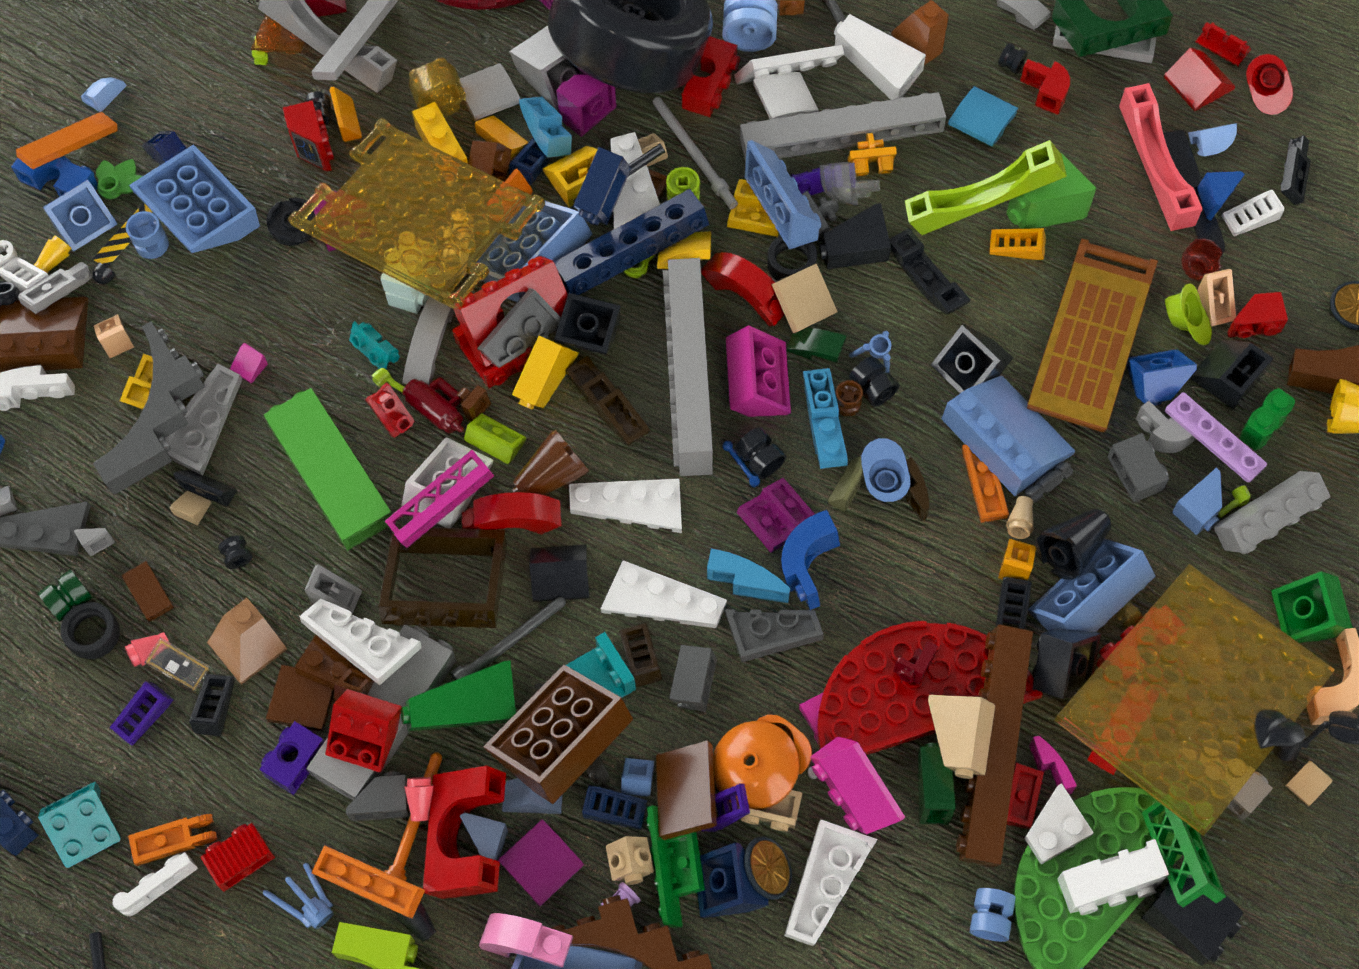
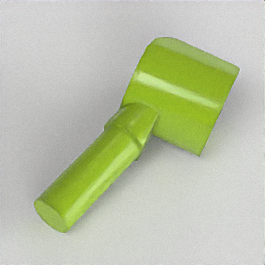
M255 36V48L252 50L254 64L267 65L268 52L267 50H261V37Z
M380 368L372 374V380L379 388L388 383L398 391L403 392L405 386L395 381L385 368Z
M1245 485L1232 491L1235 500L1220 510L1217 515L1219 518H1222L1238 506L1242 507L1248 504L1251 494Z

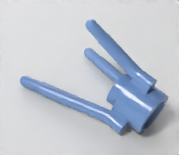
M883 331L882 334L875 335L869 344H864L862 347L854 350L849 354V357L853 358L869 351L873 357L882 358L886 368L885 373L890 372L891 357L888 353L891 349V341L888 338L889 332Z
M305 863L303 867L320 900L316 897L309 899L290 877L285 878L286 883L305 904L302 907L304 914L268 890H264L263 895L299 919L307 929L312 926L317 930L333 916L334 913L331 910L333 904L327 899L316 876L312 874L310 865Z

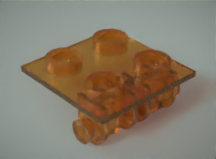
M265 14L251 50L263 51L265 53L285 52L287 54L301 53L305 42Z

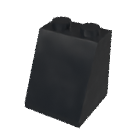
M1186 878L1182 889L1184 893L1196 885L1194 879ZM1168 882L1141 919L1203 966L1209 960L1214 963L1225 949L1221 946V943L1227 936L1232 939L1239 931L1242 924L1238 920L1244 913L1227 895L1224 899L1215 903L1203 894L1185 907H1182L1177 903L1171 885Z

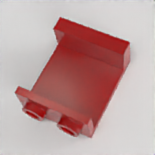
M499 307L497 313V325L504 318V312L501 307ZM461 325L452 329L456 344L488 389L495 385H501L511 375L522 372L532 351L528 347L526 352L500 368L493 364L485 367L476 361Z

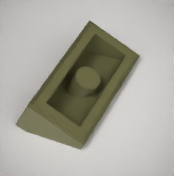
M861 456L850 461L828 499L830 505L844 512L845 510L847 511L865 479L861 465Z

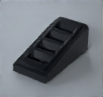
M1010 577L1003 578L1000 587L995 627L999 624L1002 625V623L1018 625L1019 629L1025 630L1031 581ZM1006 600L1019 602L1021 606L1006 604ZM1004 612L1020 614L1019 618L1006 616Z
M206 674L189 721L195 734L221 736L234 687L235 678L233 676ZM211 686L223 687L224 689L223 691L211 690ZM208 698H217V699H220V700H219V701L208 700ZM206 709H211V710H216V711H215V712H209V711H205V710H206Z

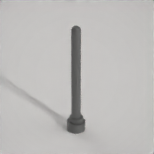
M563 597L556 598L469 666L467 664L463 667L459 665L450 672L454 681L484 669L562 609L566 604V600Z

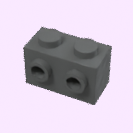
M1142 433L1112 445L1107 457L1133 502L1164 490L1169 480L1168 471L1163 464L1159 463L1152 443L1146 441Z

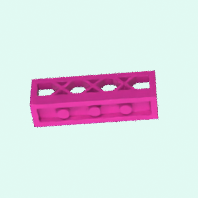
M471 450L385 520V522L395 533L394 535L408 548L493 478L494 475L477 454ZM473 459L478 466L465 477L462 476L463 467ZM446 480H457L453 487L444 494H441L442 484ZM424 498H435L431 505L421 513L419 512L420 502ZM402 516H413V519L402 529L399 530L395 525V522Z

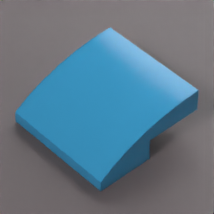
M974 86L951 116L948 125L993 146L1003 135L1005 127L1016 116L1018 108Z

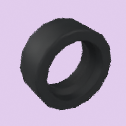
M778 236L768 249L767 268L771 276L775 280L780 281L816 264L817 250L813 242L793 248L807 256L806 265L799 269H787L777 263V255L789 249L783 238Z
M88 602L77 605L66 614L61 624L62 640L69 650L79 658L91 660L103 657L116 646L120 636V627L115 616L108 608L99 603ZM94 616L104 619L107 628L99 641L83 646L75 640L74 633L77 626L83 620Z

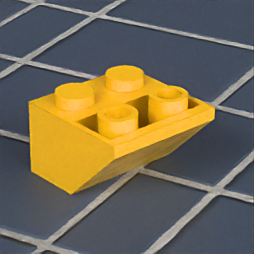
M585 146L543 168L544 174L569 208L575 203L574 199L579 194L598 150L596 148Z

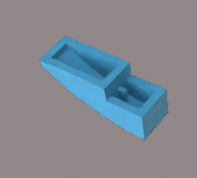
M543 97L519 99V105L527 126L542 152L547 157L571 155L572 135L562 126V115Z
M711 548L707 566L708 580L732 583L734 595L789 603L790 587L777 576L746 558Z

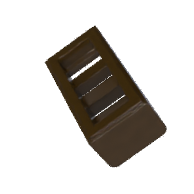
M647 623L619 630L630 672L635 679V687L661 681V671ZM642 636L645 637V639L628 643V640H632ZM648 647V649L631 653V651ZM651 658L650 660L634 664L636 661Z

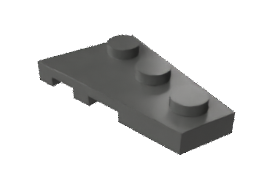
M529 288L477 349L494 366L500 368L526 352L528 347L536 343L538 336L548 338L549 334L558 329L561 317L534 289Z
M87 501L0 517V547L77 556L80 541L74 530L85 529L91 505Z
M725 609V616L741 662L824 640V634L815 610H780L778 613L754 609H750V612H735V609Z

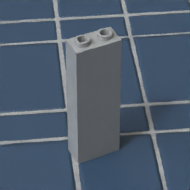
M404 625L399 633L400 636L409 640L413 638L420 641L422 648L381 685L374 681L368 696L404 707L405 702L409 698L441 685L456 662L452 651L453 648L443 640L439 639L438 642L429 638V634L418 626L411 628L408 625ZM400 715L398 732L381 772L326 756L328 738L306 769L312 777L353 801L375 777L381 775L409 733V731L407 732V724H402Z

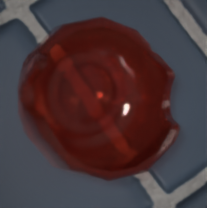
M1206 238L1195 239L1186 247L1182 254L1181 264L1183 271L1189 278L1202 281L1205 274L1217 272L1221 269L1220 258L1222 250L1214 241Z

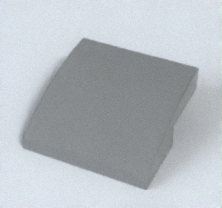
M501 63L455 80L457 89L464 98L467 109L475 121L519 104L520 97Z

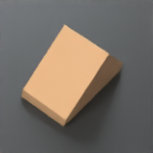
M1226 269L1205 274L1199 285L1198 293L1209 318L1210 325L1216 326L1232 322L1236 318L1232 270Z
M118 314L94 325L96 336L109 358L134 348Z

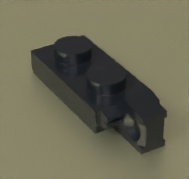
M1305 135L1290 139L1287 148V158L1284 163L1283 181L1281 182V192L1294 205L1304 202L1311 162L1307 157L1309 140Z

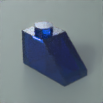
M160 131L141 145L159 165L187 149L174 131Z

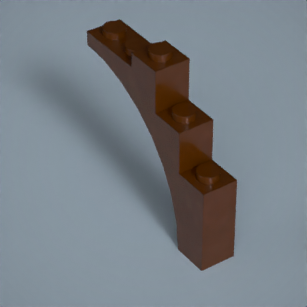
M1359 345L1339 350L1316 351L1295 349L1289 365L1287 385L1331 394L1334 393L1339 379L1359 385Z
M620 895L602 900L604 905L598 907L601 917L599 920L595 921L594 916H589L577 920V926L565 929V925L551 928L572 935L573 940L570 946L598 947L616 951L641 962L649 969H712L708 953L701 955L700 950L683 954V961L678 962L668 926L661 927L660 922L642 927L643 933L638 934L628 898L621 900Z

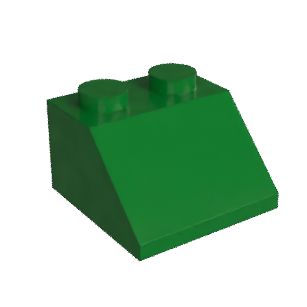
M1320 571L1271 590L1285 644L1328 640L1339 636L1344 629L1353 628L1339 577Z

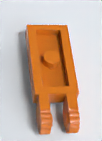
M204 814L190 819L183 818L129 835L134 864L140 866L194 849L195 846H203L216 841L217 834L215 831H208L192 836L191 829L201 828L214 822L212 815Z

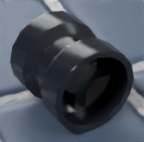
M323 92L309 93L306 96V102L313 100L315 109H321L324 124L328 125L330 122V112L328 111L331 107L330 96Z

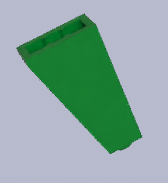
M511 660L503 661L409 698L401 709L402 724H407V732L508 722L516 714Z

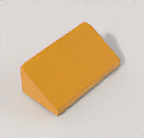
M330 87L329 90L342 140L347 142L360 139L362 134L353 99L336 87Z
M494 115L475 122L476 133L487 142H497L512 149L511 160L529 143Z

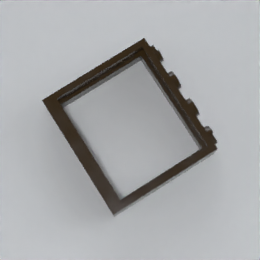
M431 528L408 548L397 539L392 531L378 606L382 624H393L395 626L418 625L421 627L446 626L449 628H496L507 551L505 530ZM400 553L493 556L486 604L392 600Z

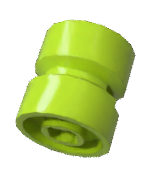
M679 167L668 174L666 179L667 201L688 189H691L700 201V179L695 170L688 167Z

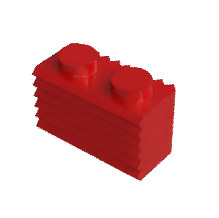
M253 823L248 826L243 824L232 831V837L223 842L218 841L211 844L205 850L206 854L200 857L217 886L223 892L275 858Z

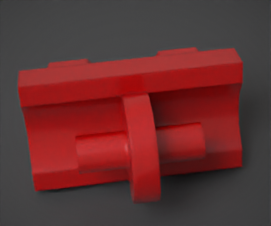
M388 383L382 385L376 393L365 399L391 437L395 438L413 426L414 419Z

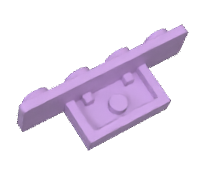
M1181 393L1166 407L1165 412L1246 482H1251L1266 467L1267 463L1187 394Z

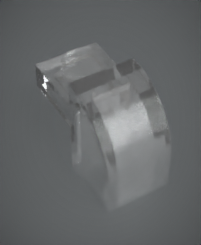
M853 162L820 165L823 190L830 199L838 203L856 205L858 204V198L870 197L871 192L880 191L879 180L864 179L856 181L855 163Z

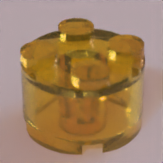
M437 58L433 62L412 69L409 73V88L418 109L436 102L442 115L447 117L460 109L459 104L461 101L466 99L465 90L455 67L444 58Z

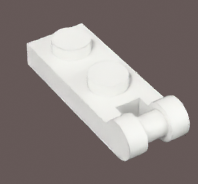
M185 852L181 855H174L165 862V867L156 873H150L139 881V885L129 893L120 892L116 894L113 898V906L123 915L133 916L197 870L198 867Z

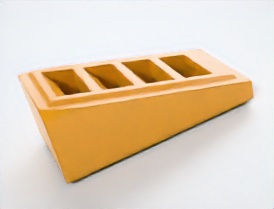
M1044 228L991 229L990 255L1044 260L1046 244ZM1000 238H1004V247H999ZM1010 239L1015 240L1013 247H1010ZM1021 241H1026L1025 246H1021Z

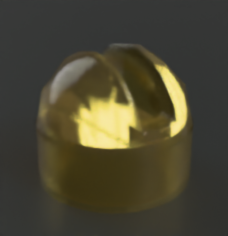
M1127 602L1117 613L1118 620L1120 621L1125 618L1126 621L1123 625L1128 627L1136 625L1143 618L1140 611L1131 602Z

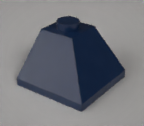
M733 843L700 855L705 887L704 891L697 892L700 918L747 913L769 906L768 899L761 896L748 880L744 866L745 850L740 843Z

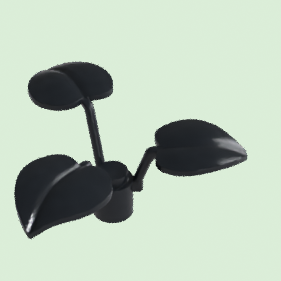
M1261 674L1255 678L1253 690L1261 700L1271 705H1284L1285 707L1284 715L1276 710H1262L1257 714L1254 728L1260 749L1275 746L1273 752L1279 759L1293 762L1297 759L1301 747L1308 748L1309 743L1326 728H1329L1330 735L1335 739L1359 745V715L1348 711L1331 712L1329 721H1324L1305 738L1303 728L1290 718V704L1297 705L1303 701L1301 689L1293 681L1279 675Z

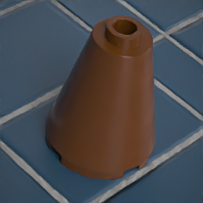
M555 429L547 436L512 481L515 484L512 490L513 492L547 495L586 475L589 469Z

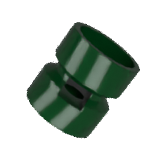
M71 569L58 578V585L49 584L37 593L59 622L73 608L72 606L87 603L93 598Z

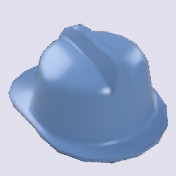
M878 438L871 441L864 448L861 455V465L869 493L883 502H894L902 499L910 488V475L902 448L896 442L886 438Z

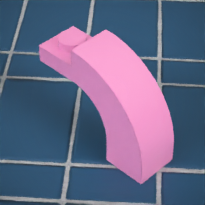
M493 913L488 918L479 947L507 958L510 957L511 953H515L563 968L573 936L545 927L542 923L508 914Z

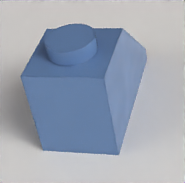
M1215 468L1183 496L1172 511L1196 536L1203 529L1208 532L1220 520L1217 518L1222 509L1220 471Z

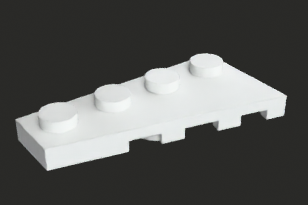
M635 132L611 138V152L623 156L628 164L643 155ZM647 165L628 176L613 210L614 229L660 205Z
M679 479L569 484L571 514L604 520L611 518L620 520L621 523L631 524L633 522L647 525L649 528L659 529L660 527L671 529L672 532L682 533Z
M319 599L299 616L302 624L378 685H381L422 648L420 641L411 638L409 640L404 638L393 629L389 628L386 630L375 625L374 621L367 618H358L352 615L351 611L323 599Z

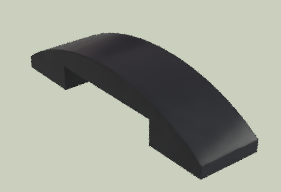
M910 228L889 239L891 250L905 273L919 291L939 310L948 315L970 303L969 297L955 281L950 283L925 254L924 244Z

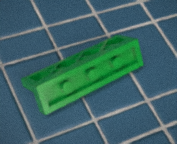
M1169 793L1143 811L1142 815L1151 838L1156 840L1169 875L1167 878L1177 903L1185 907L1203 894L1215 903L1226 897L1188 806ZM1165 810L1166 814L1162 824H1156L1154 817ZM1168 832L1175 833L1171 847L1164 845ZM1177 854L1184 855L1180 870L1173 868ZM1186 878H1193L1196 885L1184 893L1182 889Z

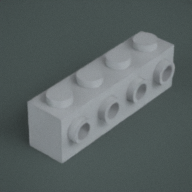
M1299 471L1214 525L1213 528L1225 551L1247 554L1255 550L1256 545L1261 541L1277 536L1278 530L1297 523L1300 520V516L1306 512L1319 509L1322 506V502L1331 496L1319 472Z

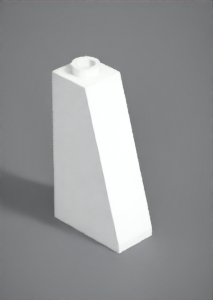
M850 14L844 22L840 21L835 28V46L842 45L844 56L891 100L903 97L924 69L926 54Z

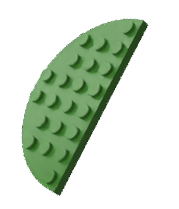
M1131 787L1108 788L1091 792L1089 795L1078 798L1073 802L1094 832L1092 836L1043 864H1040L1030 846L1027 845L1015 877L1013 895L1016 897L1014 918L1020 943L1033 969L1084 968L1142 902L1144 898H1138L1137 894L1126 897L1127 902L1110 907L1108 903L1098 905L1097 911L1087 915H1080L1079 911L1070 914L1057 878L1063 871L1097 859L1102 861L1119 856V851L1128 849V852L1145 848L1146 842L1152 840L1142 812L1165 795L1159 794L1155 790ZM1179 799L1188 806L1198 832L1201 834L1212 822V819L1199 809ZM1165 810L1154 817L1156 824H1162L1166 814ZM1168 832L1164 842L1165 846L1171 847L1175 833ZM1177 854L1174 864L1182 855Z

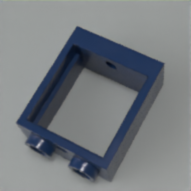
M598 147L573 205L579 211V216L583 217L586 222L598 226L599 223L608 224L631 171V167L623 156Z

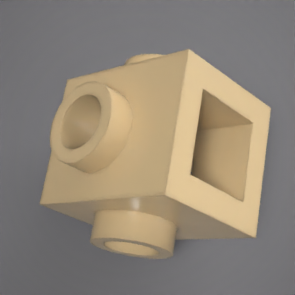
M625 836L606 845L612 881H625L626 885H634L643 882V877L654 873L647 837Z

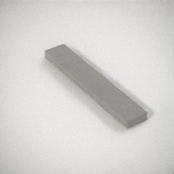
M368 0L311 71L313 78L316 80H337L398 0Z

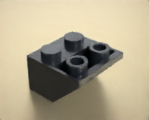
M1221 340L1197 367V370L1190 379L1234 410L1263 377L1274 358L1251 342Z

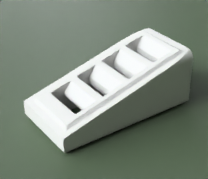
M1269 190L1222 213L1221 217L1233 236H1237L1279 220L1284 212V206L1275 192ZM1257 208L1260 210L1262 215H1259L1258 211L1256 210ZM1246 212L1249 213L1252 220H1249L1248 216L1246 215ZM1235 216H1239L1243 223L1242 225L1238 223Z
M19 257L13 258L0 267V276L7 282L13 283L21 293L49 276L45 271Z

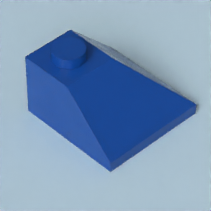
M1178 349L1129 357L1126 364L1136 397L1144 404L1150 401L1154 406L1162 404V401L1172 400L1197 370V364Z

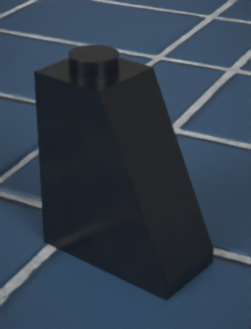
M881 203L874 204L824 233L823 244L819 245L821 260L826 261L827 269L889 261L891 245Z

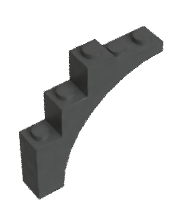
M152 321L142 326L149 341L153 358V380L148 400L139 419L129 433L110 452L93 463L105 485L114 495L172 461L167 453L171 450V447L165 437L189 424L184 417V414L188 411L183 405L182 400L205 388L200 380L204 374L196 362L190 364L186 355L180 358L174 347L169 350L166 345L170 342L169 338L162 328L157 330Z

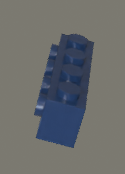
M3 789L0 792V845L16 856L39 835L30 826L34 823L33 820L22 809L19 812L12 806L15 803L14 799Z

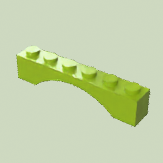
M1049 140L1025 150L1009 167L983 181L955 189L926 191L905 200L908 221L921 235H924L1065 178L1067 174L1062 154Z

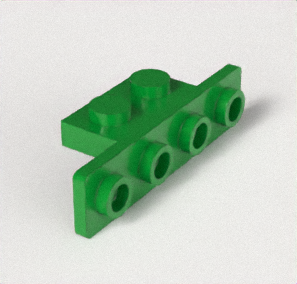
M652 805L647 807L648 817L646 822L652 841L650 852L655 863L656 875L654 882L659 893V916L664 926L679 928L683 926L679 897L705 890L697 832L663 840L659 837L658 807Z

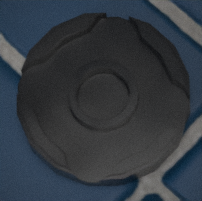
M296 197L288 198L289 200L284 202L281 200L269 210L266 218L268 231L272 238L278 243L288 246L300 245L310 240L319 226L311 203Z

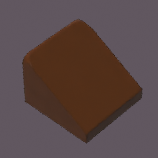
M349 668L335 683L334 699L337 701L347 689L368 695L374 681L365 673Z

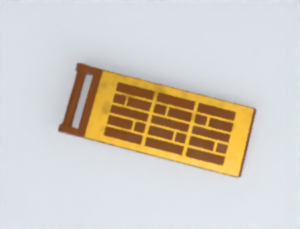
M1081 238L1027 404V409L1104 433L1109 424L1158 260L1152 258L1150 260L1142 259L1088 243L1089 240ZM1085 253L1143 269L1146 272L1141 274L1084 257Z

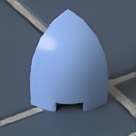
M112 77L99 79L81 95L82 102L102 112L127 85L122 80Z
M1237 123L1188 132L1191 145H1197L1199 149L1197 154L1200 156L1218 154L1227 150L1233 143L1237 134Z

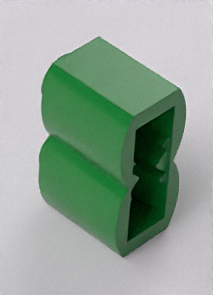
M1280 388L1270 392L1261 407L1256 409L1249 417L1240 433L1239 439L1255 451L1264 447L1273 432L1279 429L1294 407L1295 399Z

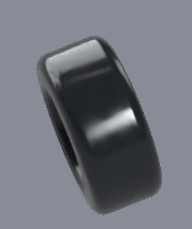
M553 0L548 16V30L551 39L559 52L572 65L604 84L639 93H663L675 90L686 84L698 68L713 28L712 12L706 0Z

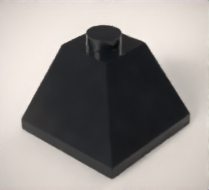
M569 293L554 342L607 355L619 326L621 306Z
M962 324L931 363V366L959 393H962L970 387L998 377L1012 361L1013 357L995 340Z

